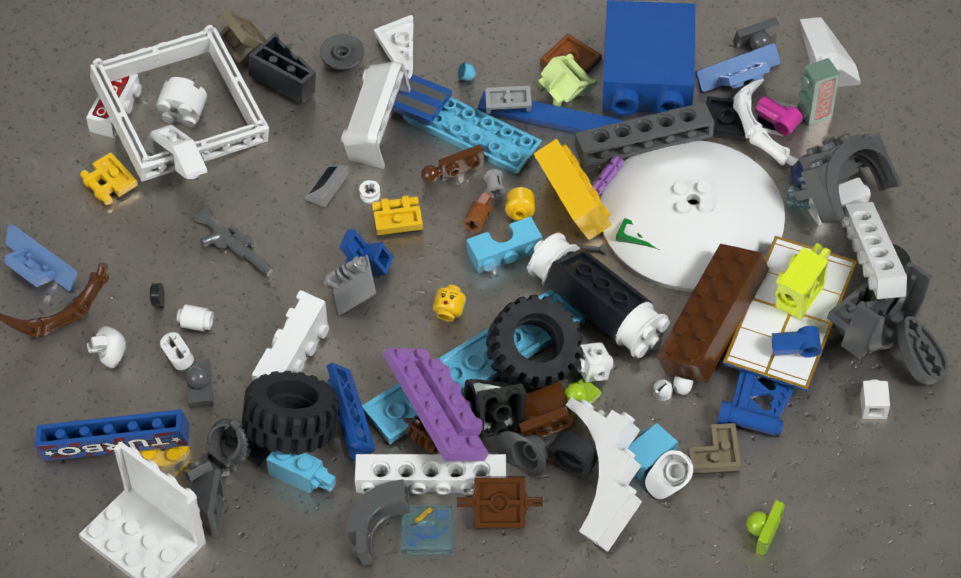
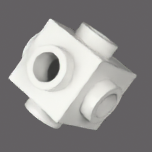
M603 343L580 345L582 353L577 359L576 367L585 382L608 380L610 370L613 368V359L608 354Z

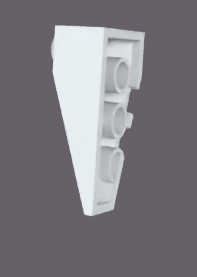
M821 17L800 19L799 23L810 64L829 58L840 73L838 87L860 85L861 81L856 64Z

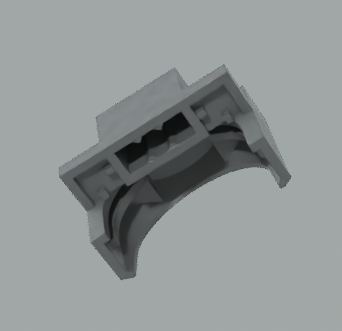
M850 133L837 137V140L835 137H831L822 141L823 145L821 147L817 145L806 150L807 154L799 158L804 170L801 174L805 182L800 184L801 189L793 193L797 201L812 198L821 222L827 223L845 217L839 195V182L859 172V167H869L879 191L899 187L902 184L888 156L880 134L870 136L869 133L851 136Z
M911 261L904 268L907 275L906 297L877 299L874 291L869 289L867 280L829 311L827 319L834 323L832 328L844 336L841 346L859 359L867 353L871 355L873 352L894 346L898 342L897 324L908 316L917 318L925 301L932 276Z

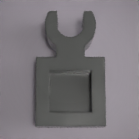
M201 458L189 462L183 468V473L186 480L192 481L212 471L213 467L210 461H202Z

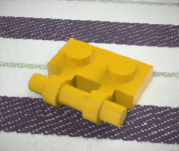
M111 152L92 163L95 171L89 173L87 170H83L80 173L84 185L89 189L91 188L95 192V197L99 201H103L105 205H109L113 201L109 195L110 193L115 192L120 197L138 186L134 176ZM103 179L106 184L101 186L98 181Z
M404 195L399 199L388 200V198H382L381 201L372 202V208L375 211L374 220L377 236L423 229L418 196L408 197V195Z

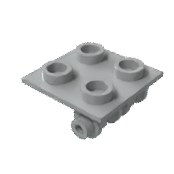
M368 255L354 257L350 262L344 263L342 267H337L336 271L327 273L323 279L327 287L332 286L339 316L376 294Z

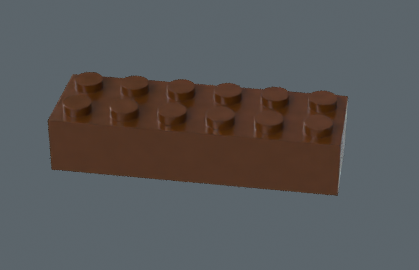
M722 243L719 244L657 355L665 373L707 384L769 271L762 252Z

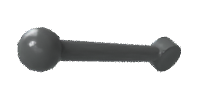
M605 244L600 247L577 245L580 249L599 251L603 255L607 254L609 250Z

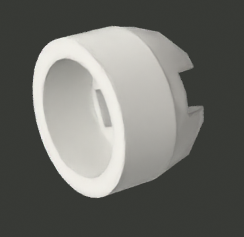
M675 376L673 389L678 394L687 395L691 391L694 381Z
M665 379L658 380L653 387L654 397L660 401H666L671 398L673 393L672 384Z

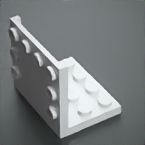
M120 442L114 448L125 490L79 534L80 539L130 578H172L206 543L202 527L203 522L199 513L200 509L196 500L197 496L191 489L181 487L171 474L165 475L152 460L147 461L141 457L136 448L133 446L128 447Z

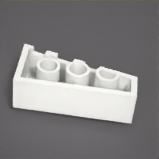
M302 290L299 291L296 296L299 300L295 309L290 307L288 310L283 330L278 328L272 342V349L267 348L252 373L253 380L258 379L263 374L269 375L274 371L279 373L284 371L298 373L303 370L306 359L314 354L318 342L321 338H325L329 331L324 300Z

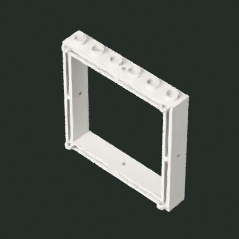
M212 25L206 26L199 33L182 36L168 42H161L158 45L141 48L125 55L121 54L112 59L102 61L101 58H97L90 65V79L141 182L176 171L175 165H173L175 164L174 155L169 151L147 156L111 84V81L209 52L247 126L194 142L203 162L268 142L269 127L216 27L214 28Z

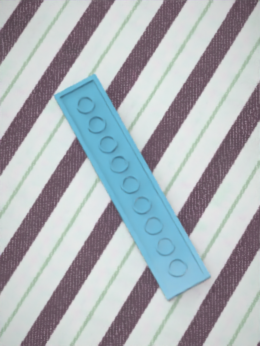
M552 289L539 296V299H542L544 296L551 297V302L555 304L557 301L564 304L562 308L566 312L570 310L574 314L572 317L573 322L578 321L580 326L585 323L586 317L561 296L554 293ZM521 325L514 332L516 348L526 359L553 343L548 333L535 325ZM489 328L438 358L441 359L444 365L449 366L450 376L455 383L460 384L463 397L465 381L467 379L493 381L501 375L499 370L494 372L491 367L494 361L487 357L486 352L489 347L486 346V338L489 335ZM399 383L362 405L366 417L389 444L407 434L408 424L403 421V418L418 416Z

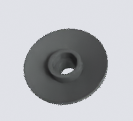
M334 35L322 44L320 49L321 59L326 65L334 69L352 68L363 59L364 46L358 38L352 35Z

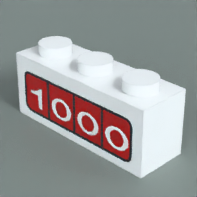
M138 74L111 81L126 114L131 112L135 98L139 97L142 86L139 84ZM98 95L86 117L89 132L115 138L117 131Z

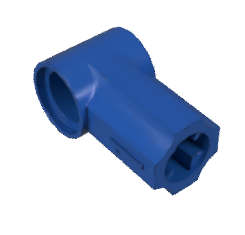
M804 326L796 332L772 333L773 355L800 354L802 357L811 358L820 355L822 352L819 329L815 326Z

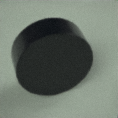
M152 283L150 286V301L154 307L164 305L165 292L162 283Z

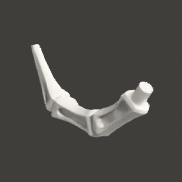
M762 78L745 85L736 93L733 99V108L741 119L745 137L750 139L751 144L760 147L770 154L780 165L787 163L793 166L799 159L789 155V148L781 146L772 140L766 129H762V125L755 120L752 114L751 95L763 83L764 79Z

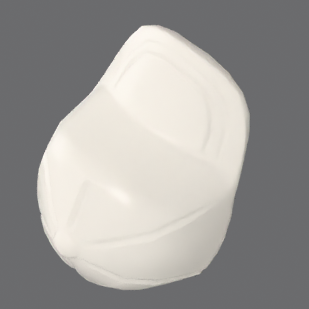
M671 450L664 453L656 461L645 478L647 491L656 499H664L682 489L693 476L692 461L681 451Z

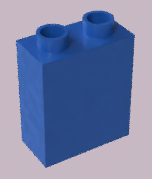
M607 0L602 111H614L616 114L627 116L636 112L661 113L693 105L696 4Z

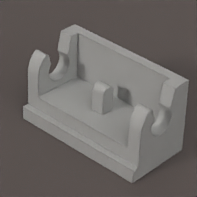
M530 85L485 88L486 114H491V110L526 108V112H531Z

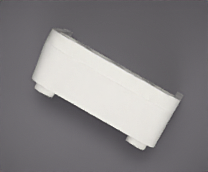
M399 62L371 65L369 69H365L362 78L364 83L348 129H344L341 138L349 161L384 169L385 163L379 146L398 90L410 93L411 90L405 66Z

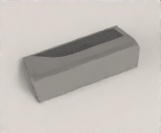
M328 165L306 195L305 200L325 208L347 178V166Z

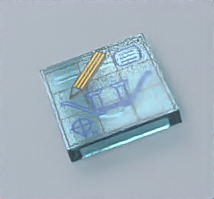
M410 505V514L402 515V554H453V505Z

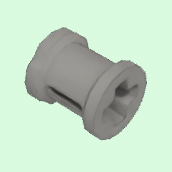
M499 169L486 171L483 174L484 182L487 185L485 192L492 194V200L504 197L506 189L502 184V171Z

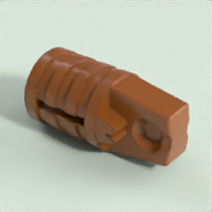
M483 192L477 202L473 201L462 222L468 231L473 233L481 232L492 211L490 206L492 194Z

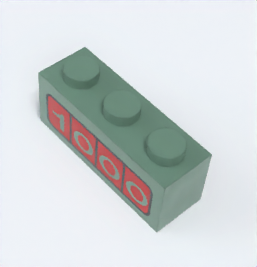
M829 58L804 66L797 110L800 111L808 126L833 116L840 73Z

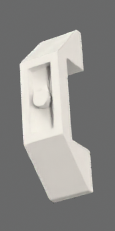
M173 125L151 131L144 143L146 150L153 155L165 151L171 152L174 155L176 172L186 179H195L199 175L207 173V168L193 139Z

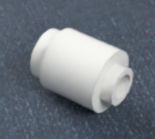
M187 304L184 305L183 309L179 308L177 322L180 323L181 328L202 332L211 330L214 312L209 311L208 308Z

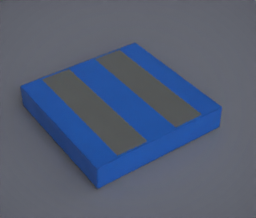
M412 75L409 79L410 93L400 91L395 99L392 111L430 126L452 96V90Z

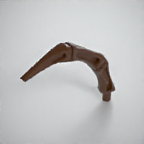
M102 262L99 263L97 272L90 273L85 289L73 299L72 303H68L57 314L49 317H39L38 319L22 320L0 313V321L26 335L45 337L58 327L78 319H83V315L88 314L96 296L109 280V275L106 274L108 265Z

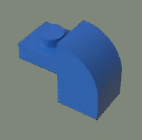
M355 229L346 231L339 246L340 250L347 257L345 263L350 262L356 256L363 257L368 255L372 276L386 275L394 258L382 242L366 244Z

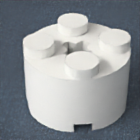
M172 77L168 82L167 80L164 82L156 103V109L162 115L161 119L166 123L172 124L174 121H177L187 127H195L207 99L206 91L201 86L199 89L194 87V82L189 79Z

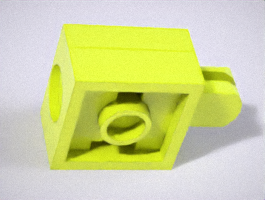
M816 243L811 251L803 247L798 255L795 253L791 257L786 272L782 271L776 280V284H778L775 292L777 308L799 320L803 318L825 287L830 249L825 247L822 250V245Z

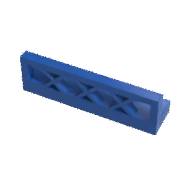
M331 362L326 366L330 377L327 382L339 399L338 418L351 460L356 462V454H371L376 449L351 370Z

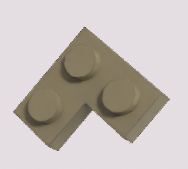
M735 423L711 424L712 446L689 447L688 455L693 464V473L741 471Z

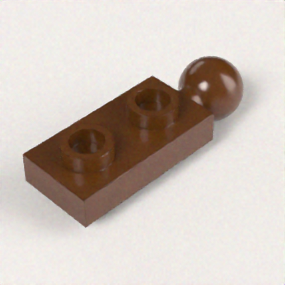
M479 144L438 160V167L433 165L425 166L422 169L421 177L426 183H434L438 180L439 176L442 180L456 177L463 172L477 169L484 165V150Z

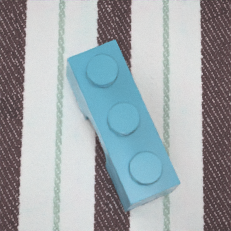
M531 216L509 224L510 240L507 242L494 241L488 232L466 239L467 254L478 274L491 271L504 264H511L518 259L534 254V247L542 240V236Z

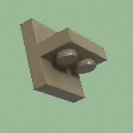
M225 9L220 16L227 23V26L219 35L238 64L245 66L249 61V55L263 44L267 38L252 20Z

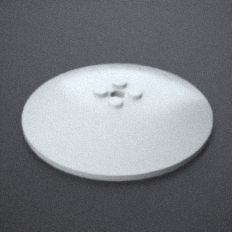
M697 140L629 157L624 161L621 169L616 172L617 174L612 181L605 187L601 196L602 203L611 214L608 219L612 224L602 233L614 256L627 269L642 279L673 290L693 292L720 243L762 252L764 257L769 251L774 237H782L784 231L785 210L783 200L776 184L768 173L743 153L708 141ZM694 199L697 200L699 203L696 205H691L687 201ZM624 218L631 220L633 225H626L624 230L626 235L647 241L657 249L616 241V234Z

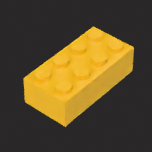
M555 139L534 153L573 221L588 240H591L612 226L608 219L611 216L610 212L600 200L599 194L592 187L588 176L581 169L580 163L566 144L562 146Z

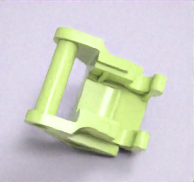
M568 54L567 56L551 59L540 73L542 78L538 80L536 88L541 93L546 89L554 98L552 105L561 107L563 101L567 103L576 96L586 95L598 82L586 74L574 61L572 54Z

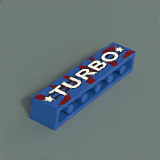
M182 409L37 425L35 448L44 461L115 454L114 448L120 442L128 447L133 446L138 451L189 446V422Z

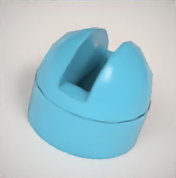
M464 62L461 63L457 72L458 79L462 81L474 79L476 76L474 66Z

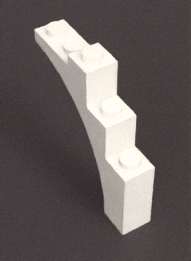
M571 397L566 406L580 417L588 427L595 441L599 459V479L596 496L589 515L579 532L608 552L642 503L635 496L637 491L628 485L641 467L634 459L636 455L628 449L640 429L633 424L635 419L625 412H622L621 415L611 410L609 415L600 409L598 412H595L593 410L594 406L584 399L579 402Z

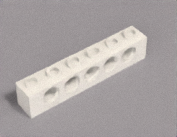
M874 203L845 204V217L841 219L842 226L847 229L848 240H852L853 252H857L858 263L863 266L864 277H868L869 289L874 291L877 299L906 297L907 275Z
M356 454V493L366 494L381 484L403 479L409 493L416 495L424 493H438L440 495L463 493L471 495L474 491V476L480 474L485 476H506V454H489L485 461H444L441 454ZM380 474L385 475V476H383V477H377V475H380ZM405 474L410 475L409 477H402ZM430 474L435 475L434 477H427ZM455 474L460 475L459 477H452Z

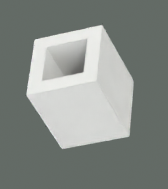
M876 379L863 381L860 393L862 419H887L890 409L888 381Z

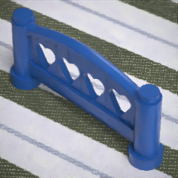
M741 370L733 402L722 401L717 424L735 423L736 426L773 436L775 434L781 435L784 421L779 420V417L787 406L794 387L775 382L776 389L768 390L757 380L763 377ZM765 395L771 396L773 399L769 403L771 409L763 410L752 399Z

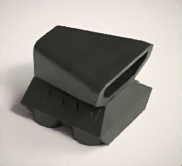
M467 379L465 381L464 398L471 402L473 414L482 421V431L480 434L491 437L499 430L516 432L520 429L519 423L525 421L526 392L523 384L512 385L507 382Z

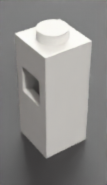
M859 177L839 184V195L844 214L845 204L869 202L871 197L870 189L867 185L863 184ZM809 198L808 211L818 226L826 224L821 222L813 200Z

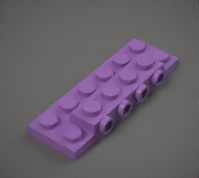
M386 348L383 357L444 461H485L489 453L478 436L482 431V421L473 414L471 402L465 400L462 396L461 386L459 383H455L450 376L449 366L444 365L441 359H432L426 349Z

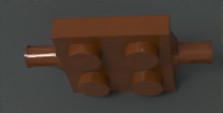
M474 476L472 497H457V508L472 507L475 515V528H525V514L528 507H543V496L528 497L525 490V476Z

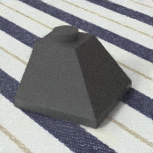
M214 469L194 479L191 490L197 496L196 500L200 509V518L203 522L202 527L212 538L218 539L225 492L220 469Z

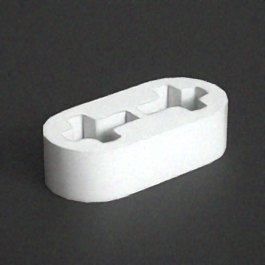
M172 332L162 337L160 341L161 348L174 368L177 370L189 368L194 361V357L180 335Z

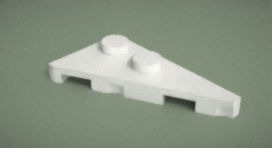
M412 15L374 29V36L391 62L404 64L408 81L413 75Z

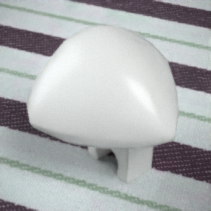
M109 326L101 327L96 336L91 338L92 343L86 344L88 352H98L100 362L109 368H114L119 364L126 350V341L123 335Z

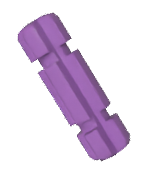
M613 156L609 161L610 163L606 165L598 179L592 184V187L595 188L599 195L602 194L605 187L608 186L617 174L616 172L623 166L624 161L618 156Z

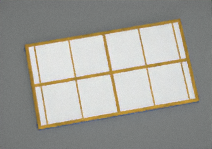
M775 236L765 259L769 271L735 331L723 365L807 392L834 324L827 319L828 313L843 301L857 261L830 253L825 287L803 318L799 320L776 307L777 297H775V292L778 288L776 280L782 271L786 272L789 267V261L795 253L798 255L803 247L810 251L813 247ZM804 326H815L819 329L822 350L820 355L811 358L802 357L800 354L773 355L772 333L796 332Z

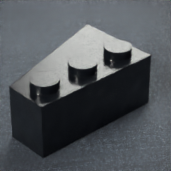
M274 33L249 55L248 75L301 104L315 93L316 72L300 56L297 57L288 44L285 45L280 41V36L277 33Z

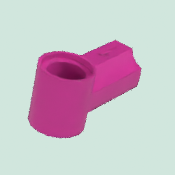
M763 96L755 108V113L772 123L776 131L783 136H789L803 120L799 110L792 106L785 108L767 96Z

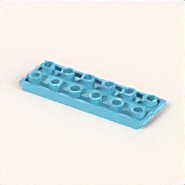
M450 97L430 126L403 115L407 123L463 150L480 144L484 150L485 161L512 174L520 172L530 156L542 143V140Z

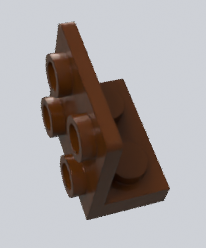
M560 382L526 394L525 421L519 423L524 436L537 435L540 438H544L575 426L571 411L566 406L568 402Z

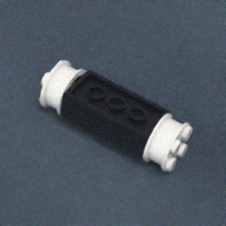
M555 233L544 241L540 240L535 245L534 254L527 265L528 273L533 277L538 276L541 278L546 288L552 289L554 293L561 296L573 308H576L586 316L589 321L596 324L608 336L615 339L617 345L626 346L630 349L632 357L641 358L651 349L654 351L661 345V337L670 325V321L667 315L658 314L653 310V302L584 248L580 249L576 244L570 245L566 242V238L562 233Z

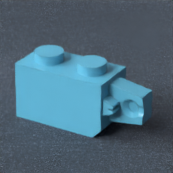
M658 423L651 428L644 429L639 438L628 447L636 455L634 459L641 465L634 475L637 480L645 481L651 468L664 453L671 450L677 451L678 441Z
M276 451L271 452L267 458L270 476L307 493H311L314 488L317 489L318 487L331 492L336 485L335 476L328 473V469L323 467V461L305 452L296 455V453L282 454V452Z

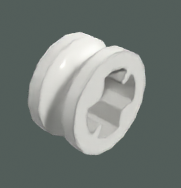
M367 180L360 185V198L363 202L369 204L379 200L380 186L377 182Z

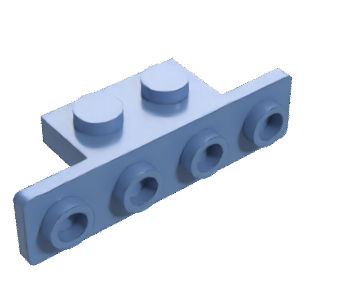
M771 43L697 70L695 74L701 92H706L722 85L731 86V89L743 86L744 81L749 79L757 81L764 78L763 74L770 72L771 67L779 65L781 62L776 44Z
M8 226L5 244L15 252L5 255L4 263L36 287L54 280L68 291L74 289L77 278V271L16 226Z

